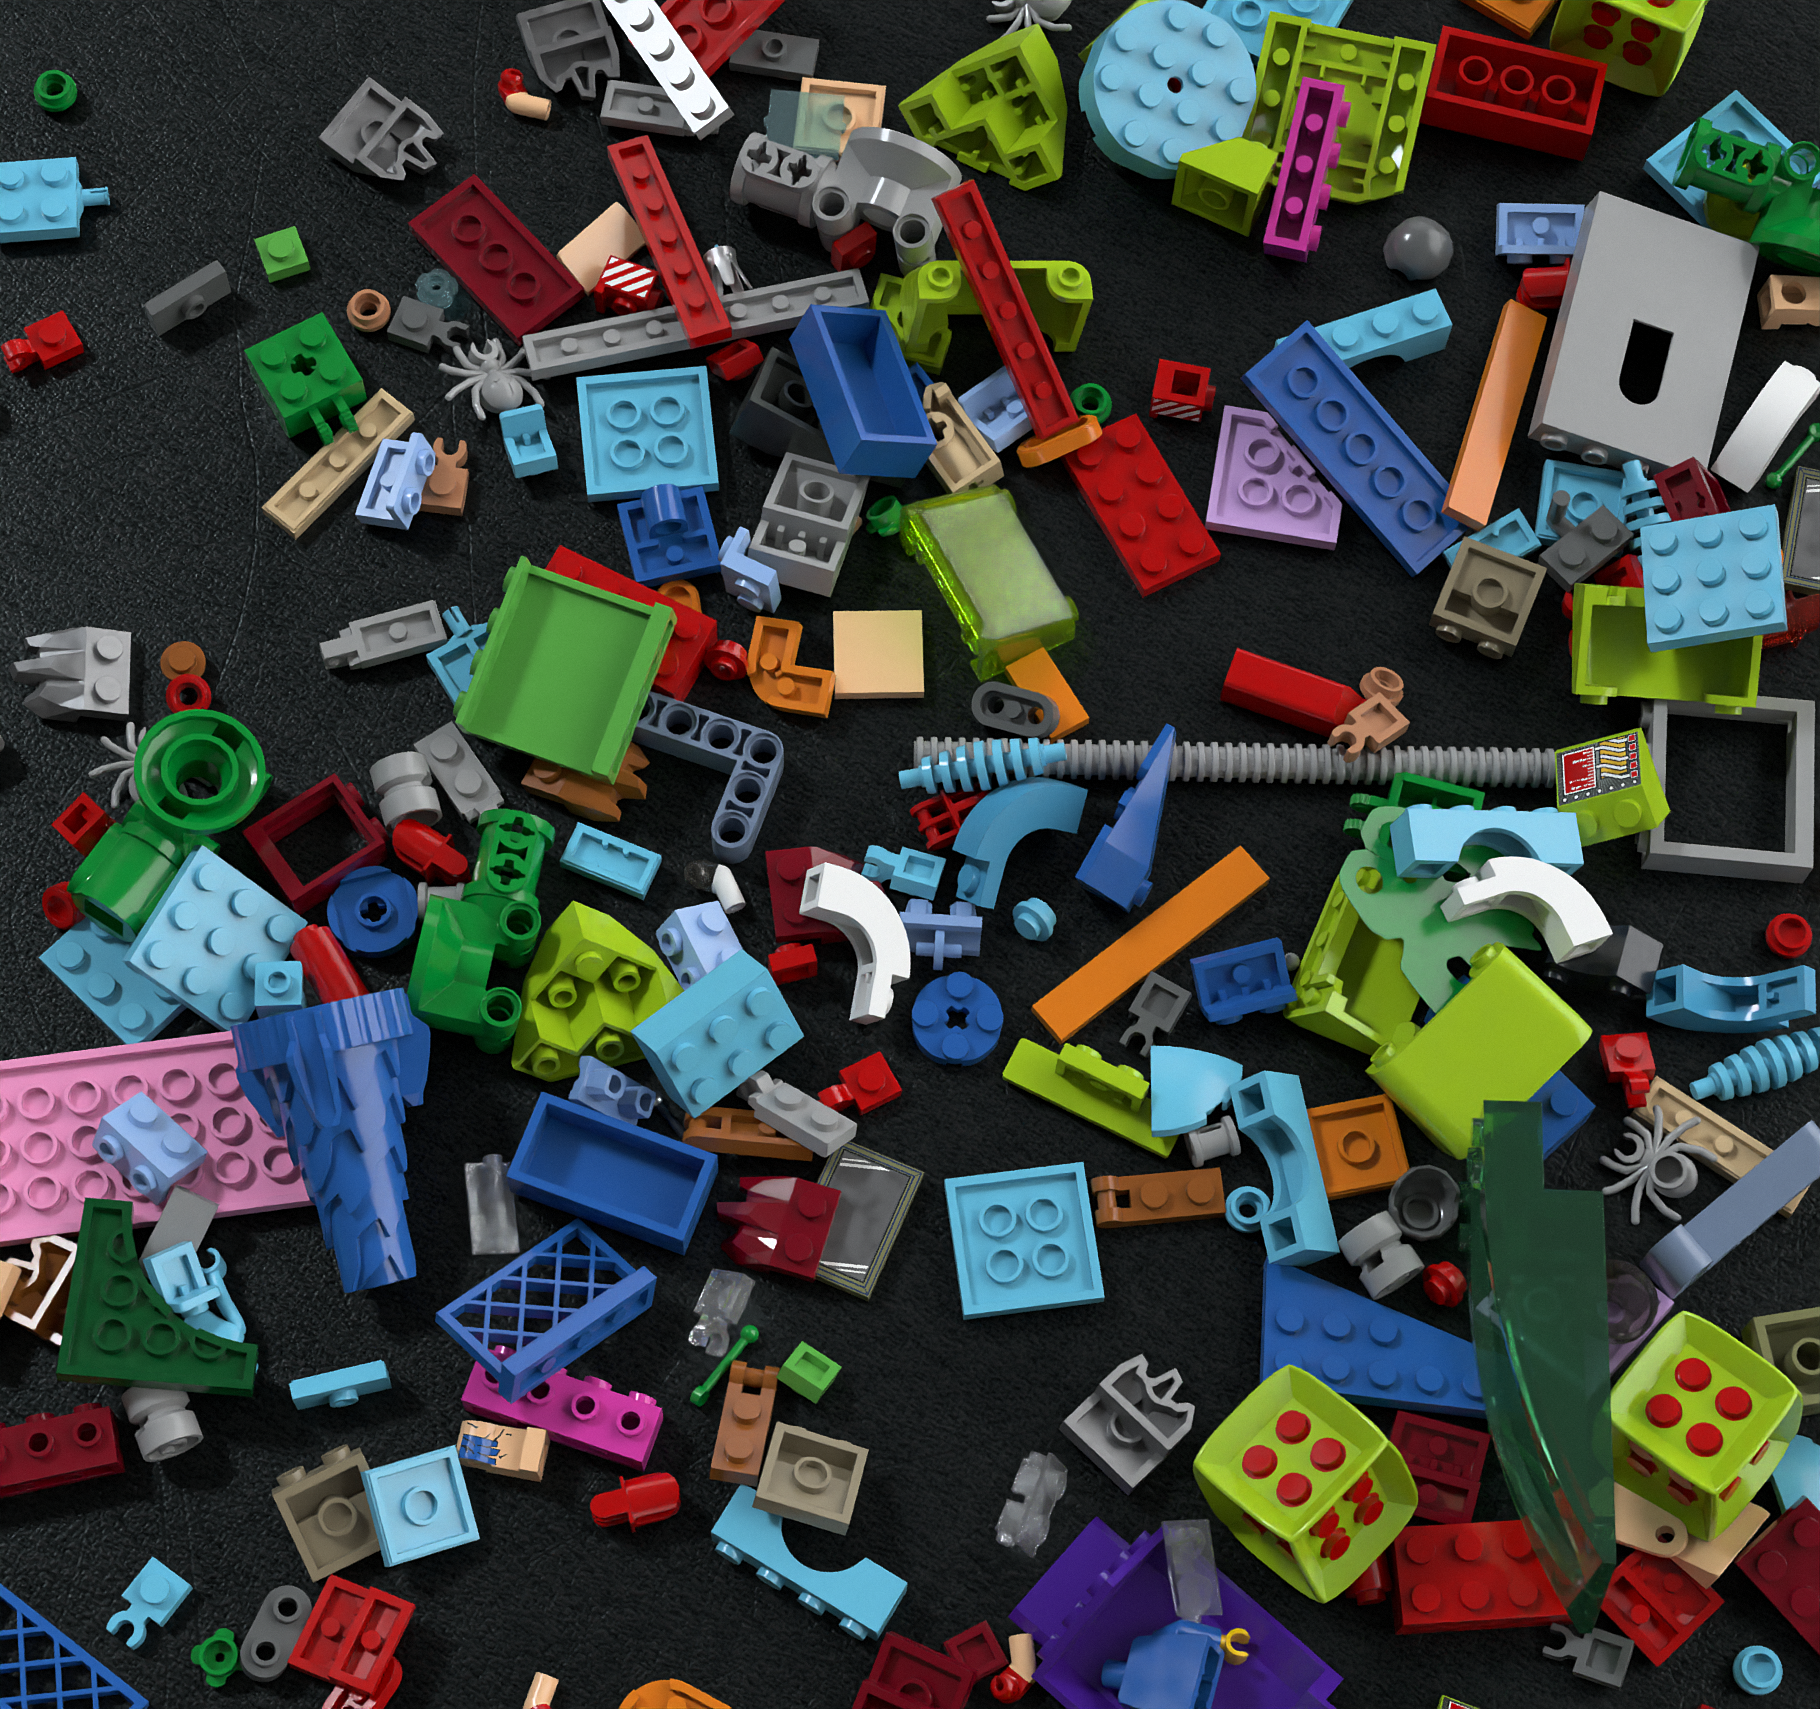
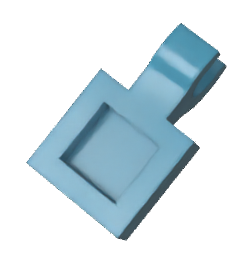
M871 845L864 859L868 863H865L861 875L868 880L879 881L880 883L891 879V889L933 901L943 874L946 859L902 847L901 853L898 855L880 846Z

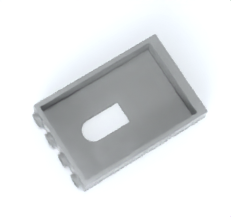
M1600 191L1585 207L1528 438L1540 441V444L1547 449L1554 451L1566 450L1581 455V458L1588 463L1597 465L1607 464L1621 469L1622 473H1624L1622 464L1633 460H1640L1644 478L1646 477L1654 480V475L1692 457H1695L1707 469L1760 246ZM1633 321L1673 334L1658 395L1653 402L1645 405L1629 401L1622 394L1619 386V377Z

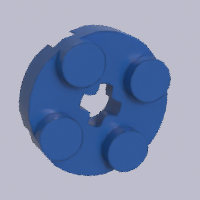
M368 866L352 871L340 881L341 885L335 890L333 897L331 894L327 906L328 921L337 941L345 947L350 955L366 958L386 957L400 951L404 946L410 945L415 940L419 925L416 891L407 879L391 873L390 869L381 866ZM377 903L379 909L387 908L386 914H383L381 920L372 922L368 918L363 919L361 914L368 912V904Z
M954 972L949 976L937 978L927 984L918 994L911 1013L913 1038L917 1046L928 1058L943 1065L950 1063L969 1066L985 1059L998 1044L1004 1019L1001 1004L992 989L982 981L972 978L964 972ZM952 1011L956 1013L964 1012L967 1015L965 1022L968 1027L963 1030L958 1026H954L952 1029L946 1026L949 1021L948 1013Z

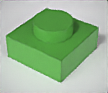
M295 226L254 239L269 283L311 270Z
M802 1341L783 1364L776 1378L791 1387L796 1393L805 1396L816 1404L835 1380L841 1366Z

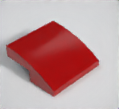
M1661 1535L1657 1538L1661 1543H1668ZM1637 1549L1594 1589L1596 1605L1630 1640L1635 1641L1636 1647L1656 1667H1659L1725 1602L1711 1586L1705 1589L1671 1558L1658 1557Z
M330 1574L287 1663L290 1668L320 1680L373 1696L416 1606L411 1602L370 1586V1589H366Z

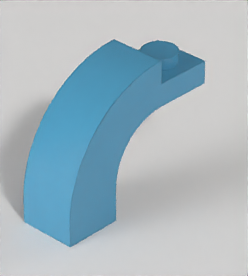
M1027 777V779L1021 781H1010L1008 785L999 786L986 795L966 817L952 848L954 851L967 855L964 866L958 875L956 897L977 906L994 909L1005 864L1013 847L1025 835L1038 829L1051 828L1077 834L1088 790L1055 779Z
M1682 964L1656 971L1651 993L1646 995V1017L1669 1026L1693 1031L1721 1033L1771 1031L1788 1028L1789 1020L1816 1014L1815 970L1805 965L1760 976L1721 977L1706 974Z

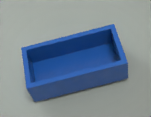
M810 304L789 340L839 474L915 478L938 444L886 310Z
M541 1092L506 1178L509 1190L512 1193L685 1255L717 1176L718 1158L713 1153Z

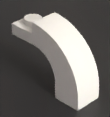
M1784 361L1753 402L1711 470L1748 493L1759 481L1798 419L1819 395L1820 382L1816 380L1815 375L1804 367L1793 366Z
M1509 856L1488 860L1473 877L1455 884L1451 888L1453 893L1440 906L1448 923L1491 909H1506L1519 913L1529 919L1539 929L1556 963L1594 952L1613 934L1600 907L1583 886L1560 869L1545 862L1525 857Z
M826 862L807 870L799 914L833 924L848 937L854 947L858 962V973L849 1020L867 1025L885 1019V1015L892 1006L894 997L890 986L909 979L910 975L909 942L902 920L886 895L862 875Z

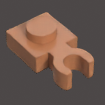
M437 438L433 445L437 465H435L432 474L426 479L421 493L422 500L419 511L462 516L469 482L468 469L460 468L466 463L468 458L466 442L460 440L458 451L455 454L447 455L443 453V438Z
M1379 692L1350 711L1344 724L1337 726L1332 731L1327 744L1332 747L1341 741L1348 743L1351 747L1347 749L1343 760L1346 763H1350L1359 757L1364 745L1375 754L1403 735L1410 722Z

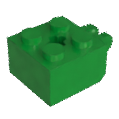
M323 312L244 350L251 376L289 438L313 427L322 443L327 446L333 443L334 439L333 432L328 423H325V420L338 415L343 428L349 434L359 430L350 408L367 400L363 379Z
M1408 772L1395 773L1387 799L1356 793L1351 796L1349 805L1352 809L1367 815L1377 807L1395 806L1408 808L1417 804H1429L1432 806V809H1450L1459 805H1470L1474 807V810H1481L1485 792ZM1347 819L1343 832L1350 837L1362 840L1361 830L1365 821L1361 819ZM1393 822L1382 824L1378 832L1382 844L1390 849H1393L1390 825ZM1455 863L1443 874V877L1446 881L1458 883L1464 880L1467 871L1458 863Z

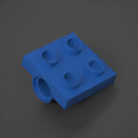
M659 484L645 490L639 500L617 504L618 515L636 582L646 587H652L671 581L721 572V561L718 560L719 547L703 486L679 491L678 486L674 484Z

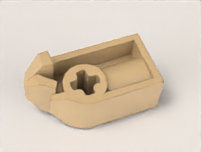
M939 382L928 385L923 395V408L933 434H937L940 438L944 437V439L939 442L936 440L938 445L925 463L958 507L1002 478L1004 473L1001 461L954 398L947 384Z

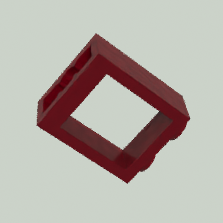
M1695 457L1689 458L1653 476L1672 522L1731 512L1718 480Z
M335 773L242 831L247 846L292 911L299 916L330 897L331 894L333 895L335 890L341 885L340 881L347 874L363 867L378 866L389 859L385 842L390 840L386 830L376 817L368 820L361 810L365 803L357 789L351 782L343 785ZM337 804L366 847L303 886L274 843Z

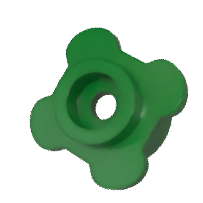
M895 496L883 497L875 502L867 511L866 517L870 522L867 524L866 530L870 534L879 532L882 537L893 535L906 524L905 518L912 513L913 508L910 504L902 506Z
M227 1628L218 1629L214 1636L208 1638L202 1645H196L192 1649L191 1660L195 1665H200L207 1674L206 1682L211 1687H222L225 1685L227 1677L236 1671H243L239 1662L240 1650L234 1642V1633ZM220 1653L225 1655L223 1662L216 1661V1656Z

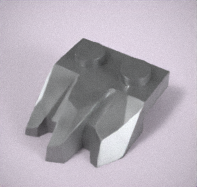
M565 0L516 14L521 36L534 70L539 79L556 93L563 89L566 81L572 80L581 99L593 101L596 98L595 74H604L608 79L620 77L619 51L611 26L607 24L600 0Z
M368 77L319 136L316 144L354 172L381 178L404 180L406 174L403 166L421 175L435 167L436 161L422 143H434L444 133L427 112L406 96L400 101Z
M77 627L24 639L26 651L36 655V659L14 662L8 667L13 681L36 687L35 691L25 698L24 706L43 719L76 722L79 716L125 721L129 714L131 632L94 627Z
M1143 1354L1120 1364L1098 1385L1095 1392L1070 1414L1059 1428L1068 1439L1127 1495L1164 1461L1191 1430L1195 1406L1190 1403L1176 1404L1171 1400L1183 1383L1177 1369L1174 1368L1157 1378H1149L1146 1375L1148 1362Z

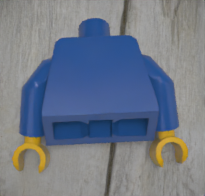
M1181 1619L1155 1630L1152 1635L1136 1637L1132 1642L1128 1661L1106 1660L1102 1668V1684L1105 1688L1119 1690L1118 1703L1124 1709H1211L1223 1660L1233 1665H1240L1246 1661L1249 1655L1247 1652L1235 1650L1231 1646V1642L1248 1644L1250 1636L1242 1628H1235L1227 1635L1221 1634L1220 1628Z

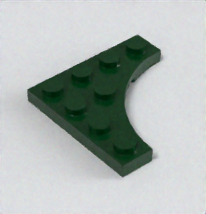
M85 1197L56 1370L57 1381L252 1397L258 1359V1345L222 1338L201 1328L197 1330L173 1313V1309L159 1296L153 1286L148 1283L142 1272L133 1240V1202Z

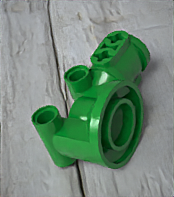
M1698 117L1680 155L1672 185L1684 190L1690 185L1740 203L1742 211L1753 215L1760 212L1749 243L1760 246L1758 255L1792 271L1810 277H1820V189L1812 187L1816 175L1820 172V149L1811 142L1801 141L1793 144L1781 154L1782 146L1767 142L1765 146L1712 128L1713 121ZM1790 161L1799 167L1800 174L1791 168Z
M206 709L185 710L169 715L157 722L145 734L138 746L134 760V784L139 799L131 807L122 824L116 822L107 830L79 866L67 886L66 891L71 894L73 903L81 913L110 935L126 942H134L194 845H203L218 855L221 845L206 835L228 830L243 821L262 799L273 779V776L265 771L263 752L253 734L236 719L226 714ZM201 777L215 786L218 794L208 799H192L180 794L178 790L180 785L187 779Z
M491 809L484 811L479 816L477 831L482 837L472 881L463 887L460 901L430 894L407 991L413 1016L431 1028L472 1036L475 1045L481 1051L488 1054H499L510 1047L522 1012L520 998L513 990L506 987H496L489 991L485 990L492 958L501 966L509 969L520 968L529 962L541 926V916L538 911L540 904L539 900L535 897L544 851L549 850L553 846L556 834L554 827L547 821L523 811L510 809ZM513 825L521 826L522 834L512 832Z

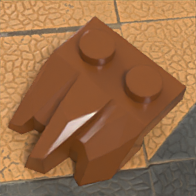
M630 741L614 785L537 758L533 760L521 785L527 793L564 804L572 814L593 821L619 822L622 812L616 806L618 800L623 798L646 799L647 785L638 776L634 775L633 772L644 769L650 762L641 749Z
M57 1235L32 1239L30 1247L34 1257L31 1262L15 1258H9L6 1261L16 1265L22 1271L3 1313L10 1320L35 1336L60 1348L77 1244Z

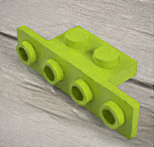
M1020 1039L1003 1072L1002 1077L1005 1081L1163 1158L1169 1157L1180 1134L1152 1137L1151 1099L1146 1097L1150 1083L1143 1080L1144 1077L1140 1072L1126 1065H1119L1117 1068L1101 1060L1102 1056L1097 1051L1085 1045L1079 1044L1074 1047L1065 1043L1060 1055L1030 1040Z

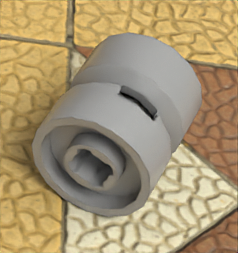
M413 751L401 752L385 757L372 765L369 771L375 792L382 799L379 807L387 832L393 834L396 825L406 819H415L429 827L441 819L443 815L436 790L429 787L433 780L426 755Z
M1388 1211L1378 1213L1367 1219L1338 1241V1246L1350 1265L1361 1267L1362 1272L1359 1279L1373 1300L1382 1298L1414 1278L1425 1267L1410 1244H1401L1399 1241L1402 1231Z
M131 1387L123 1393L121 1399L130 1423L140 1426L135 1437L145 1461L154 1462L174 1457L193 1448L204 1438L195 1413L185 1410L186 1405L190 1401L186 1391Z

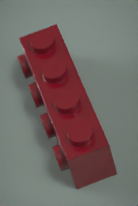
M86 1403L74 1407L73 1413L55 1417L53 1413H39L25 1418V1424L7 1427L5 1423H0V1498L125 1472L117 1416L109 1406L102 1407L101 1403Z

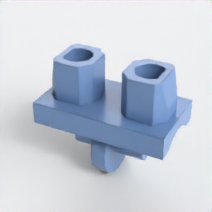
M910 899L906 911L900 912L910 952H916V956L934 957L933 970H942L943 957L979 956L982 917H977L973 903L956 902L950 906V915L932 914V903L928 902V900Z
M581 1056L579 1079L574 1082L573 1089L570 1091L568 1098L570 1101L633 1125H637L638 1119L651 1116L656 1099L654 1091L592 1056Z

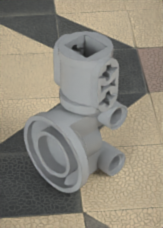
M860 127L853 130L838 165H836L834 158L825 155L814 158L805 152L770 141L766 135L753 132L746 139L737 158L731 179L730 199L732 202L743 206L749 204V202L754 203L761 208L798 220L800 225L811 229L817 225L820 242L829 252L832 250V242L858 227L860 219L868 221L871 225L893 232L901 273L906 276L914 269L936 261L934 246L943 225L931 198L960 185L962 175L953 161L934 147L914 137L890 129Z

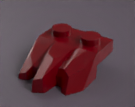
M812 846L765 851L776 943L821 938V944L850 941L833 924L799 914L807 870L825 862L852 870L860 875L865 864L847 856ZM871 881L885 894L879 881Z
M740 1177L739 1190L747 1196L746 1202H716L717 1220L738 1229L737 1233L722 1242L720 1245L722 1250L736 1265L769 1274L770 1270L814 1283L842 1191L796 1177Z
M890 1631L885 1634L868 1679L863 1680L852 1709H964L979 1670Z

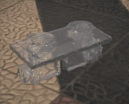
M499 1154L484 1156L483 1163L464 1164L472 1255L519 1253L514 1195L509 1190L506 1178L511 1165L510 1162H502V1156Z
M1031 1451L1028 1458L1022 1459L1011 1491L1025 1496V1500L1023 1503L1007 1499L995 1527V1531L998 1533L996 1538L998 1543L1013 1548L1016 1543L1032 1558L1038 1545L1042 1544L1048 1535L1050 1514L1056 1500L1063 1496L1067 1485L1066 1474L1068 1469L1053 1453H1048L1046 1457Z
M1209 1519L1162 1521L1176 1616L1200 1623L1202 1622V1615H1222L1223 1610Z

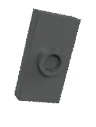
M755 30L731 55L729 68L731 71L802 81V77L813 78L819 51V39Z
M218 260L213 261L147 301L144 307L150 326L156 334L160 336L186 319H194L200 316L209 305L231 293L226 271Z

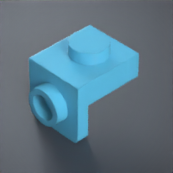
M541 404L500 413L503 443L515 478L538 475L542 472L558 469L557 456L546 429L545 416Z
M300 961L258 962L255 965V1008L260 1019L308 1008L303 992V966Z
M192 1241L180 1242L142 1259L153 1288L173 1309V1313H180L182 1318L191 1317L209 1309L208 1301L222 1295L218 1285H207Z

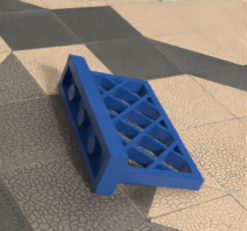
M577 1218L436 1312L435 1322L499 1381L498 1393L512 1404L652 1306L657 1277L645 1266L636 1271L583 1221ZM577 1237L590 1249L589 1256L562 1254V1246ZM535 1264L555 1266V1280L528 1278L527 1269ZM561 1266L589 1269L588 1283L560 1280ZM595 1269L614 1271L622 1280L614 1285L594 1283ZM499 1288L520 1290L519 1304L491 1302L492 1293ZM526 1290L553 1292V1307L525 1304ZM560 1293L587 1295V1304L580 1309L559 1307ZM464 1312L484 1314V1327H463L455 1318ZM490 1314L518 1317L517 1331L489 1329ZM524 1317L552 1319V1328L545 1333L523 1332ZM488 1342L516 1344V1353L500 1362L488 1350Z
M0 1583V1602H4L17 1613V1629L0 1631V1640L18 1638L19 1662L0 1664V1674L20 1672L21 1696L0 1698V1709H12L11 1707L22 1706V1709H28L30 1704L57 1702V1709H63V1701L93 1698V1709H99L98 1697L121 1695L132 1704L130 1709H147L149 1707L147 1699ZM23 1618L34 1627L24 1628ZM45 1635L54 1642L55 1658L25 1662L24 1638ZM60 1648L67 1652L71 1657L61 1658ZM83 1665L91 1671L92 1688L62 1691L61 1667ZM55 1668L57 1692L27 1695L26 1671ZM97 1677L108 1686L98 1687Z

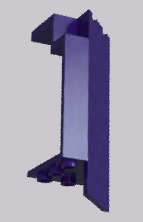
M1095 1517L1008 1616L1026 1634H1032L1033 1640L1042 1647L1037 1656L1043 1661L1031 1677L1067 1709H1124L1118 1703L1119 1690L1105 1688L1102 1684L1101 1675L1104 1663L1108 1659L1128 1661L1132 1642L1136 1637L1152 1635L1155 1630L1181 1619L1220 1628L1221 1634L1227 1635L1235 1628H1242L1250 1636L1248 1644L1231 1642V1646L1235 1650L1247 1652L1249 1655L1246 1661L1240 1665H1233L1223 1660L1211 1709H1336L1326 1699L1343 1680L1338 1673L1166 1523L1152 1536L1147 1531H1144L1130 1546L1099 1517Z

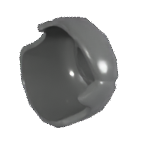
M1422 216L1404 220L1389 233L1383 247L1386 264L1389 269H1398L1407 276L1409 281L1434 279L1447 269L1454 253L1453 241L1450 238L1449 232L1435 220Z
M1432 1165L1412 1167L1399 1177L1389 1195V1213L1402 1231V1235L1420 1242L1441 1238L1458 1218L1459 1197L1461 1193L1459 1186L1447 1171Z

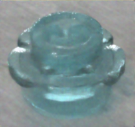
M433 269L428 274L423 273L416 282V288L418 289L417 297L420 302L445 309L453 303L458 292L457 280L450 277L449 272L444 269ZM439 285L441 287L439 290H433V286Z

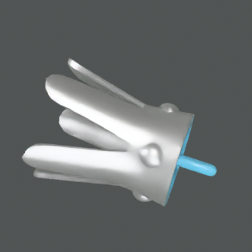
M716 244L715 248L705 253L703 262L718 296L723 295V281L725 285H730L733 293L744 291L739 275L750 290L753 289L737 264L734 248L718 246Z

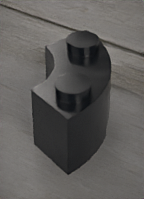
M1534 925L1532 935L1542 949L1541 951L1528 949L1524 964L1535 974L1540 975L1539 978L1550 987L1564 988L1568 985L1587 991L1603 993L1607 998L1624 1002L1628 1001L1630 996L1651 993L1663 944L1630 925H1609L1613 934L1594 952L1556 963L1543 935Z

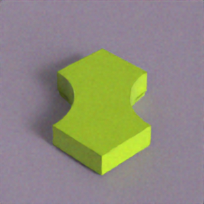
M881 273L869 309L886 310L907 367H911L918 362L924 371L940 375L951 341L952 331L947 328L946 333H934L929 339L927 352H905L900 301L903 279Z

